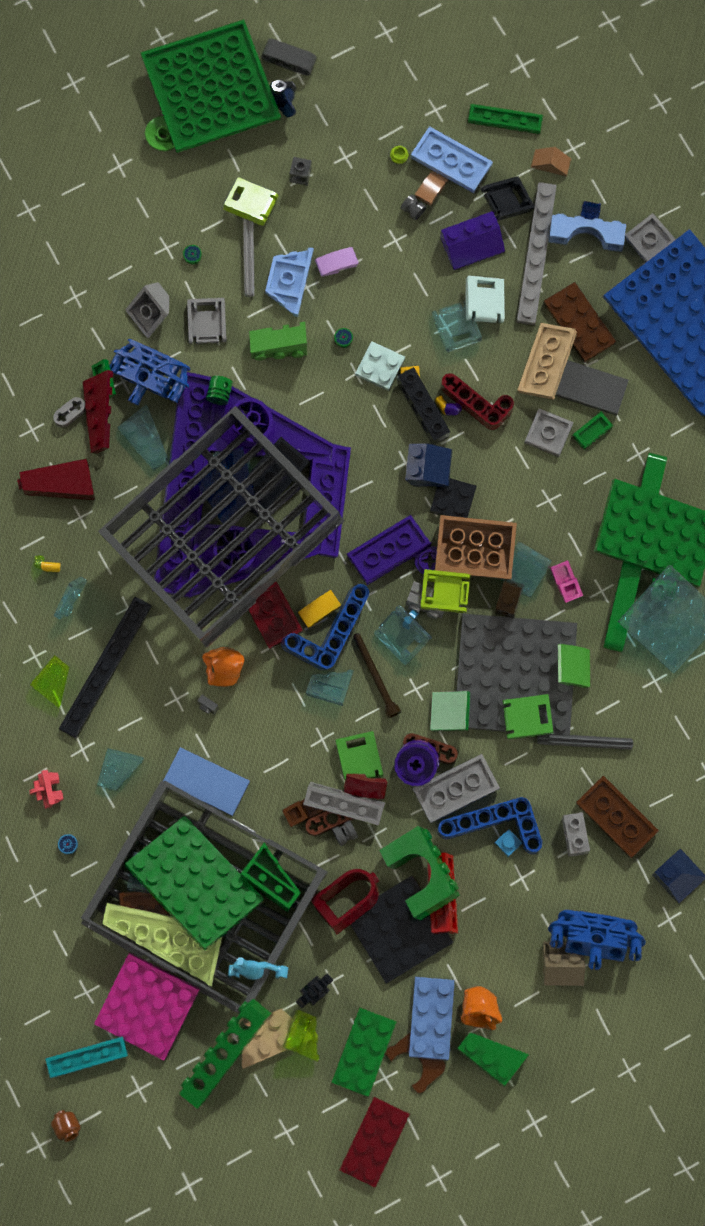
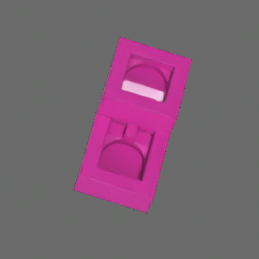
M568 560L549 567L565 603L583 596Z

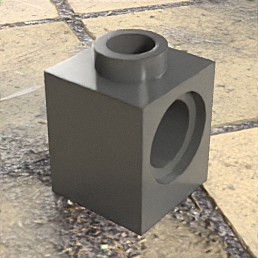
M293 157L290 169L291 183L308 186L312 170V160Z

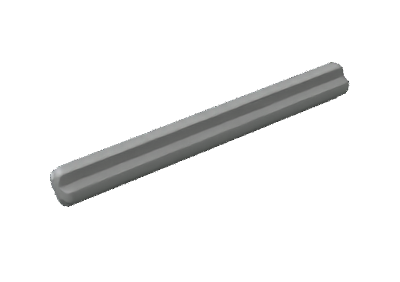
M243 218L245 297H253V222Z

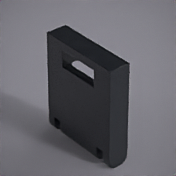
M519 176L487 184L480 189L482 193H485L484 197L494 215L498 214L496 216L497 221L529 213L535 208ZM512 190H517L522 200L521 204H519Z

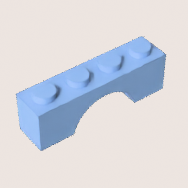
M564 214L552 215L548 242L567 245L573 236L580 233H588L599 239L604 250L622 252L626 224H622L619 221L605 222L602 219L589 220L582 216L567 217Z

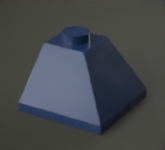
M681 848L652 874L678 904L705 880V874Z

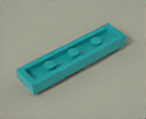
M122 1036L46 1058L50 1078H55L128 1057V1053Z

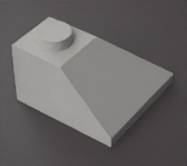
M159 282L145 285L125 309L147 338L153 334L169 314V295Z

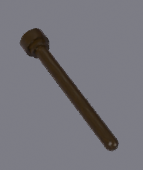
M355 633L353 638L386 705L384 712L387 718L397 716L402 712L399 705L392 702L361 635Z

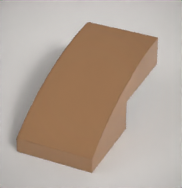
M432 170L415 193V197L431 206L449 179Z

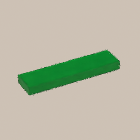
M471 104L468 123L540 134L543 115Z

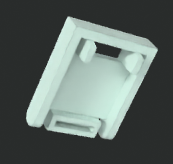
M467 276L466 320H471L472 312H475L474 321L496 323L498 315V322H504V279ZM477 284L492 285V287H477Z

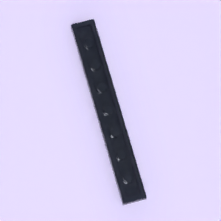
M134 597L60 725V731L75 739L78 737L152 605Z

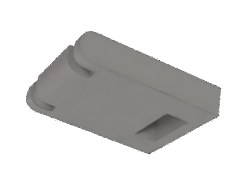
M225 298L187 299L189 344H193V338H196L197 344L219 343L220 336H222L223 342H227ZM215 305L216 311H197V306Z

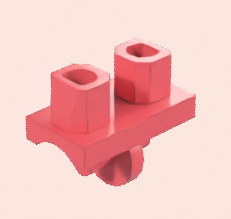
M43 770L41 774H38L39 781L33 782L34 788L30 789L29 792L30 795H36L37 801L43 800L44 807L47 809L61 802L63 794L61 790L52 791L51 785L59 783L58 773H48V770Z

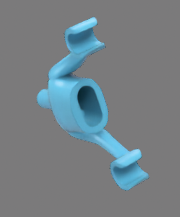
M239 957L233 965H229L228 977L236 976L239 978L241 974L247 979L256 980L263 976V969H270L276 972L275 978L283 977L287 979L288 967L276 966L268 962L245 960Z

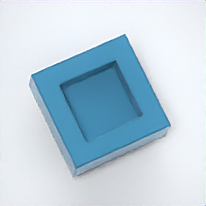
M508 829L495 841V844L509 857L522 842Z

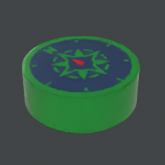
M196 245L187 246L183 251L184 260L191 265L199 263L202 258L201 249Z
M341 328L336 331L334 341L338 347L347 348L353 342V334L349 329Z

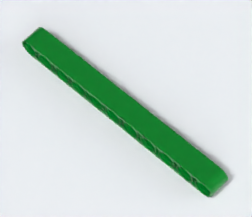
M648 453L640 488L659 494L667 462L666 456ZM625 562L622 563L603 646L605 649L622 652L642 570L640 567Z

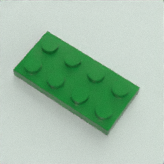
M359 1007L331 1083L369 1097L397 1021Z

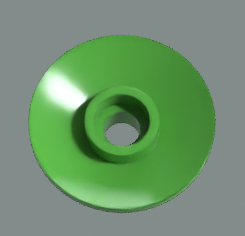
M163 116L152 119L145 129V138L148 144L159 151L174 149ZM163 134L166 138H161L160 135Z

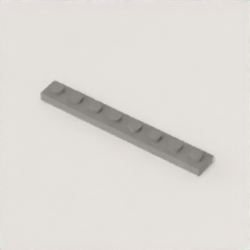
M538 182L517 323L534 326L536 323L557 187L554 184Z

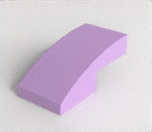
M352 247L315 259L321 277L337 274L340 270L356 267L359 264Z

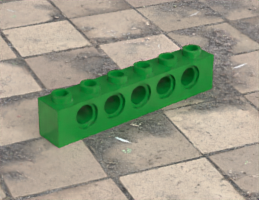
M255 999L248 1003L245 1001L238 1009L240 1014L237 1018L233 1016L227 1023L228 1030L225 1033L222 1031L215 1039V1042H217L215 1047H210L203 1055L205 1060L202 1063L199 1061L192 1070L194 1072L191 1078L187 1077L181 1084L183 1089L179 1095L196 1109L206 1101L272 1013ZM243 1018L249 1020L250 1026L244 1024ZM232 1033L238 1036L239 1041L233 1040ZM220 1049H224L227 1052V1056H223ZM209 1064L214 1065L216 1071L210 1070ZM197 1079H201L204 1082V1086H200Z

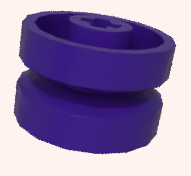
M412 740L406 743L399 750L395 759V771L398 777L404 783L411 786H422L428 783L435 776L439 766V755L436 749L429 742L423 740ZM419 760L420 765H416L414 761Z

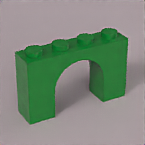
M417 826L379 851L386 865L394 870L416 857H424L429 862L431 878L428 885L417 894L405 900L413 917L422 920L460 895L457 891L459 887L456 881L451 879L448 874L450 870L447 864L442 862L439 857L441 856L440 850L431 841V833L428 829Z

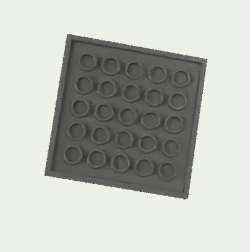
M462 614L457 691L470 692L468 729L506 732L503 708L511 707V705H503V700L549 694L554 734L548 735L570 736L573 685L567 686L558 683V644L576 646L577 623ZM539 707L540 723L546 724L548 723L546 707Z

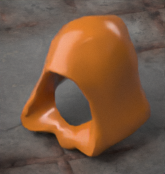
M219 647L203 654L202 658L207 666L206 673L209 685L227 687L237 683L244 664V656L240 652L229 647Z
M481 986L466 989L463 999L462 1023L492 1031L495 1030L496 1024L502 1022V1016L497 1005V997Z

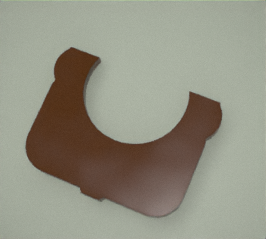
M411 1032L395 1044V1046H390L386 1050L385 1054L391 1062L397 1055L409 1053ZM419 1058L423 1067L422 1076L417 1083L411 1085L417 1093L424 1092L427 1085L444 1072L445 1063L443 1060Z

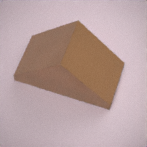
M556 147L535 150L531 168L567 176L571 158Z

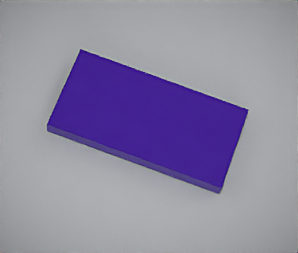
M409 515L347 553V557L366 585H369L431 547V543L413 517Z

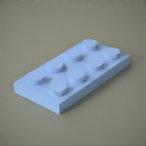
M430 126L410 157L472 193L476 191L493 163L491 160Z

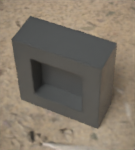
M201 695L198 699L199 708L207 714L211 712L215 715L219 709L218 704L204 695Z

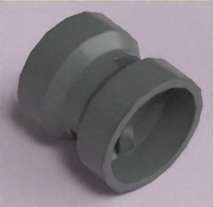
M412 194L402 203L401 209L404 212L410 213V217L413 220H417L426 210V206L423 203H418L417 198Z
M350 820L345 822L343 826L332 829L340 846L345 845L350 839L358 838Z

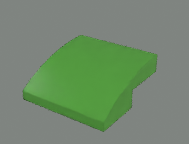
M558 644V683L567 686L576 685L582 688L590 687L589 649Z

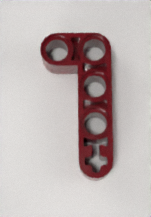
M448 373L442 378V392L455 403L460 404L467 413L489 430L498 429L513 411L514 400L509 395H502L492 405L456 375ZM461 393H466L469 397L467 399H462L459 395ZM507 403L510 407L503 409L500 404ZM481 405L483 410L477 411L474 409V406ZM493 416L496 417L498 421L493 423L490 422L488 418Z

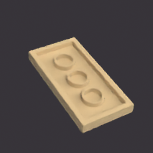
M545 323L540 324L518 387L519 393L554 400L577 334L575 329Z

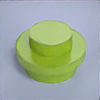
M396 146L390 152V158L396 164L405 163L408 159V150L403 146Z

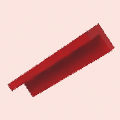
M446 852L441 853L440 859L447 864L450 870L448 873L450 878L455 880L453 855ZM427 861L429 882L431 878V867L429 862ZM456 899L430 914L431 932L433 934L446 932L458 934Z

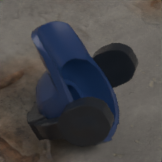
M276 80L271 82L270 89L278 110L280 109L285 117L294 116L296 110L292 102L297 90L296 85L293 81L284 82Z

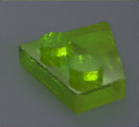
M54 655L30 684L31 687L58 709L61 706L69 666Z
M296 1010L282 1047L318 1062L316 1017L301 1010Z

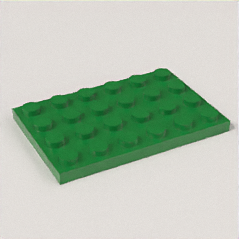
M613 479L594 552L694 587H700L705 569V510L618 479Z
M185 815L125 863V867L204 951L264 901V898L246 879L241 877V874Z

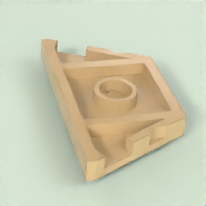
M282 1009L272 1012L271 1016L242 1052V1068H247L313 1039V1036Z

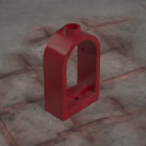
M352 869L345 872L311 899V903L335 934L338 935L376 904L379 897V890L376 884L380 880L374 872L369 873L363 869ZM358 880L369 882L371 884L369 894L340 918L326 904V902L351 883Z

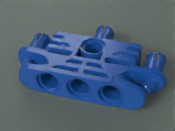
M128 339L130 343L123 346L120 350L116 349L113 351L115 356L110 364V370L113 371V374L115 373V375H119L136 385L128 401L139 406L146 390L178 403L185 387L189 388L187 371H190L191 368L170 356L132 339ZM134 347L133 351L131 353H128L129 350ZM179 370H181L180 378L177 376Z
M563 910L558 914V919L548 927L551 933V947L555 948V942H557V948H561L563 946V936H566L565 952L590 956L589 968L592 970L594 963L595 970L601 968V958L624 961L627 947H630L629 959L633 961L635 954V961H639L642 958V947L646 944L644 937L636 932L638 929L637 924L632 920L619 917Z

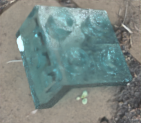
M518 542L514 549L511 581L524 584L522 593L531 597L552 561L523 543Z

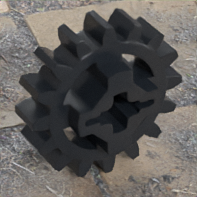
M328 973L321 979L316 976L299 991L302 996L296 1003L301 1009L308 1003L314 1006L330 991L327 986L334 980Z

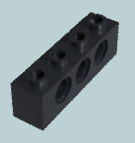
M413 367L398 375L396 382L431 444L435 445L449 438L450 430L415 368Z

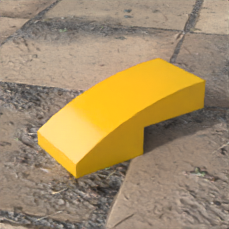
M329 590L300 610L298 614L309 629L324 620L327 615L339 609L341 604L332 590Z

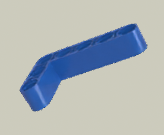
M358 584L348 591L321 647L298 634L291 633L281 640L282 649L319 670H327L333 667L369 596L367 586ZM356 589L361 590L362 598L356 597ZM347 606L353 607V615L347 613ZM339 622L345 625L346 629L344 632L338 629ZM288 638H292L295 641L294 648L288 646ZM331 639L337 642L336 649L330 647L329 642ZM305 647L311 649L312 655L310 657L305 655ZM322 656L328 658L329 663L327 666L321 663Z
M524 797L445 819L439 823L437 830L438 835L442 839H451L515 820L524 850L532 855L538 853L542 847V839L531 804ZM516 804H525L526 811H518L516 809ZM503 808L507 810L508 815L500 817L497 814V810ZM486 814L489 817V821L482 823L479 820V815ZM466 819L470 822L471 826L466 829L462 828L460 821ZM525 821L530 822L532 829L524 830L522 823ZM449 825L452 828V832L444 834L441 827ZM535 840L538 843V848H529L528 841Z

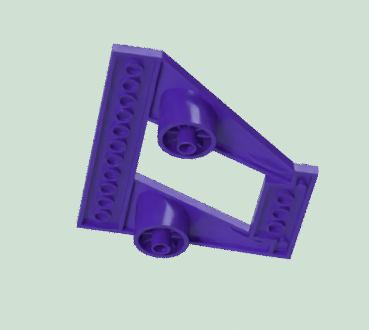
M187 372L189 388L185 387L177 403L169 464L178 459L236 406L255 426L261 427V433L273 445L282 437L311 462L308 481L339 511L343 518L350 447L332 444L266 406L262 401L250 397L233 386L227 405L213 404L206 400L211 377ZM239 424L237 429L235 425L231 426L207 450L212 453H220L241 434L238 430H244ZM247 438L230 454L244 456L256 443L251 438ZM261 450L254 457H264L266 453ZM202 455L195 459L166 486L164 503L208 464V461ZM206 476L162 516V519L167 524H170L205 491ZM314 502L305 509L303 525L320 511ZM203 504L173 530L179 537L184 536L201 520ZM325 516L324 518H322L297 543L300 544L301 542H303L314 530H316L329 517ZM207 524L186 545L194 551L222 525ZM342 524L304 559L316 555L337 558ZM232 526L220 537L224 543L223 546H218L217 540L199 558L204 564L209 563L218 554L217 550L222 551L246 527ZM256 529L225 557V559L229 560L228 565L221 561L211 571L220 578L232 567L233 560L236 559L238 561L240 554L245 555L271 530ZM287 532V533H288L290 536H293L296 532ZM279 534L274 537L224 585L246 579L285 543ZM168 536L158 544L156 560L174 545V542ZM290 548V549H289L286 553H284L273 565H271L265 572L271 571V570H272L275 566H277L288 554H290V553L293 551V549ZM181 549L154 573V580L157 583H160L187 558ZM192 563L163 590L167 594L174 595L200 569ZM205 576L183 597L190 598L202 594L212 585V582Z

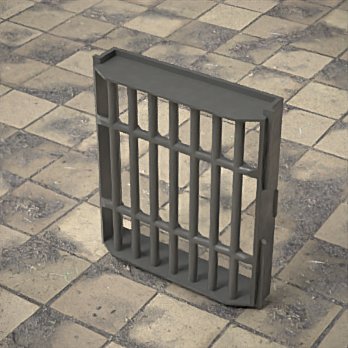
M234 406L178 459L172 461L160 472L154 481L98 532L207 648L248 611L264 591L290 567L300 563L344 522V519L339 511ZM237 422L244 431L216 457L213 456L207 448ZM250 437L256 445L227 470L221 462L243 441ZM263 450L269 458L245 480L239 483L233 475L259 451ZM202 455L209 463L157 511H154L148 505V502L195 459ZM275 462L281 471L259 492L252 496L246 488ZM215 468L221 474V477L170 524H167L161 517ZM288 476L294 484L271 506L264 509L258 502ZM228 481L234 490L184 536L179 537L173 530ZM301 489L308 497L282 521L277 522L271 515ZM241 495L247 503L197 549L192 551L186 543L237 496ZM314 502L320 511L293 536H290L284 528ZM251 508H254L260 516L209 563L204 564L199 556ZM143 509L149 518L120 544L113 535L136 513ZM325 516L329 517L316 530H314L303 542H301L300 544L297 543L322 518H324ZM266 521L272 527V530L218 578L211 570ZM156 523L162 531L132 557L126 549ZM279 534L285 543L233 591H230L224 584ZM168 536L174 542V545L145 570L138 562ZM290 548L293 549V551L290 554H288L277 566H275L265 577H263L240 600L237 598L271 565H273L284 553H286ZM181 549L187 558L160 583H157L151 575ZM194 563L200 571L170 597L163 589L189 565ZM206 576L212 582V585L183 611L177 602ZM219 590L225 598L195 624L189 616ZM230 603L233 604V606L226 613H224L213 625H211L205 632L202 631V629L206 625H208L219 613H221Z
M164 780V782L161 781L83 913L81 924L138 957H148L158 965L186 979V982L200 988L201 993L240 1014L238 1009L241 1005L207 987L208 984L201 980L199 982L135 946V941L131 939L127 941L93 922L99 912L105 914L106 906L104 904L109 895L120 900L119 893L122 892L114 888L119 878L142 891H148L137 878L124 871L126 868L125 863L135 856L134 852L139 844L146 847L152 842L144 837L149 827L160 833L168 829L154 821L159 810L177 820L184 816V814L163 803L168 791L204 811L198 822L187 817L203 835L251 861L255 854L205 827L210 815L261 844L265 842L268 848L275 851L273 856L278 861L283 855L316 874L311 884L308 885L287 873L295 886L306 892L301 902L296 901L293 905L296 911L291 919L262 903L255 908L286 926L281 937L246 917L223 935L225 940L219 949L214 977L247 995L245 999L247 1003L256 998L271 970L263 969V976L256 979L252 988L243 985L233 978H229L228 975L217 970L222 959L231 964L237 961L238 958L227 952L230 945L234 942L274 965L322 879H325L328 872L276 842L261 837L254 830L235 819L227 818L219 810ZM231 864L240 874L243 870ZM242 924L276 943L272 953L270 954L238 936L237 933Z

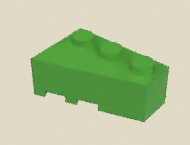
M300 322V326L291 328L289 324L283 325V329L273 330L270 327L249 331L251 359L265 360L269 357L283 359L285 356L301 358L303 355H307L305 322Z

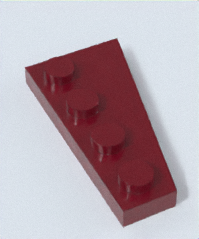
M111 370L104 371L82 381L90 450L94 454L109 449L110 424L108 423V417L111 414L109 395H112L110 378H113V371Z

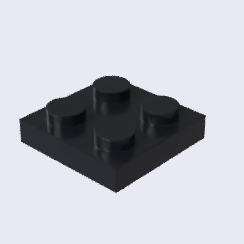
M449 478V486L437 487L430 513L468 518L477 485Z

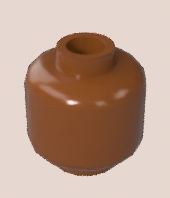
M65 1110L54 1115L55 1118L51 1122V1127L56 1137L65 1142L72 1141L78 1137L81 1126L73 1112H65Z

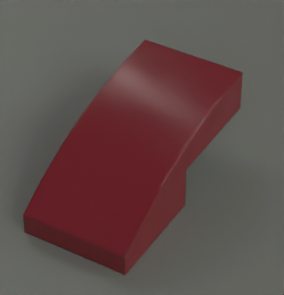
M346 774L343 791L365 798L384 799L388 782L385 778H367L365 774Z

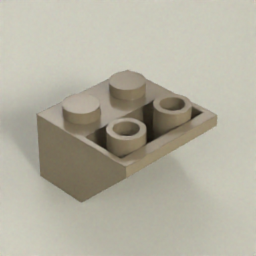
M543 941L544 985L584 986V955L565 952L566 942H563L561 948H557V942H555V948L550 945V941Z

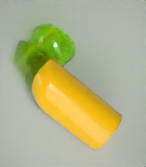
M41 555L34 557L33 565L35 568L46 572H60V563L44 562V557Z

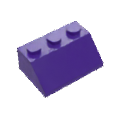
M493 211L441 230L440 239L453 270L505 252L501 230Z

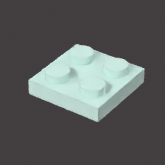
M371 341L355 376L389 391L405 360V356Z

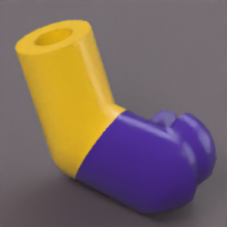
M442 396L434 400L444 415L455 416L462 410L460 404L446 403Z

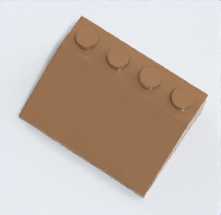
M440 515L435 570L511 580L517 523Z

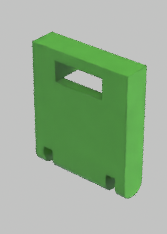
M549 694L503 700V705H511V707L503 708L506 732L514 731L513 734H507V739L554 734ZM539 707H546L548 723L546 724L540 723Z
M373 731L335 740L344 781L346 774H365L367 778H376L375 770H378L379 777H384ZM359 738L365 739L366 745L347 749L346 741Z

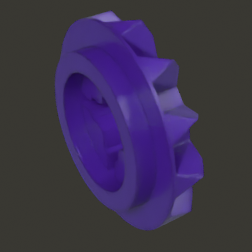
M431 546L415 556L416 569L422 575H424V569L435 570L436 562L432 563L431 568H429L428 563L422 561L428 560L429 554H431L432 560L436 561L437 547Z

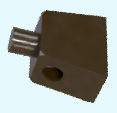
M505 580L497 602L496 614L515 618L524 584Z

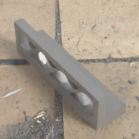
M310 782L304 805L379 825L385 802L351 795L339 789Z

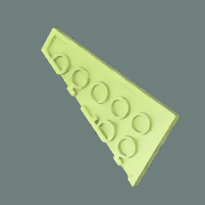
M107 903L103 919L105 926L130 938L138 945L149 949L152 953L212 986L222 937L204 951L172 916Z

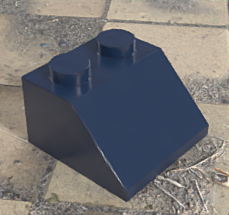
M427 443L409 444L405 480L413 487L449 486L452 449Z

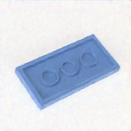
M181 747L164 778L170 784L230 816L234 815L250 783L249 780Z

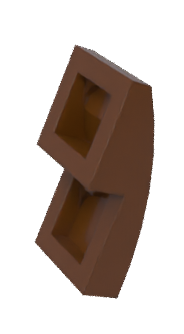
M305 799L282 811L290 827H294L325 810L304 805Z

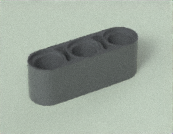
M268 39L261 55L262 59L269 63L303 75L311 74L317 59L309 51L275 39Z

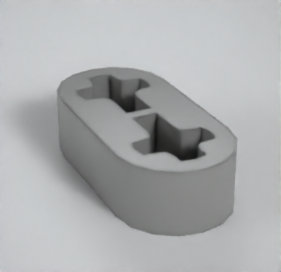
M78 397L69 400L54 413L55 424L58 427L65 428L78 419L86 410L84 401ZM75 403H76L77 405L81 404V405H80V408H81V409H80V410L74 409V406H73V405H74ZM60 415H62V416L67 415V416L65 417V418H66V421H65V422H63L62 420L59 421V420H60V419H59V416H60Z

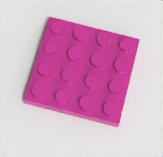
M129 953L94 1024L118 1037L123 1036L125 1041L164 1061L200 988Z

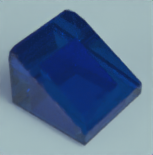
M583 201L580 216L589 220L599 219L601 204Z

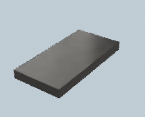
M567 360L555 396L617 416L629 380Z

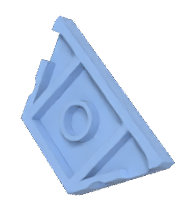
M307 248L306 251L290 252L287 255L273 256L265 293L296 317L299 315L314 248Z

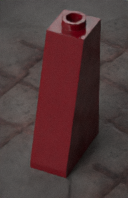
M87 459L19 472L20 478L17 479L19 490L23 489L25 495L95 500Z

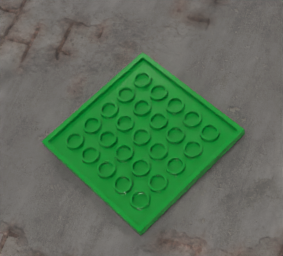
M245 20L140 52L176 153L281 119Z

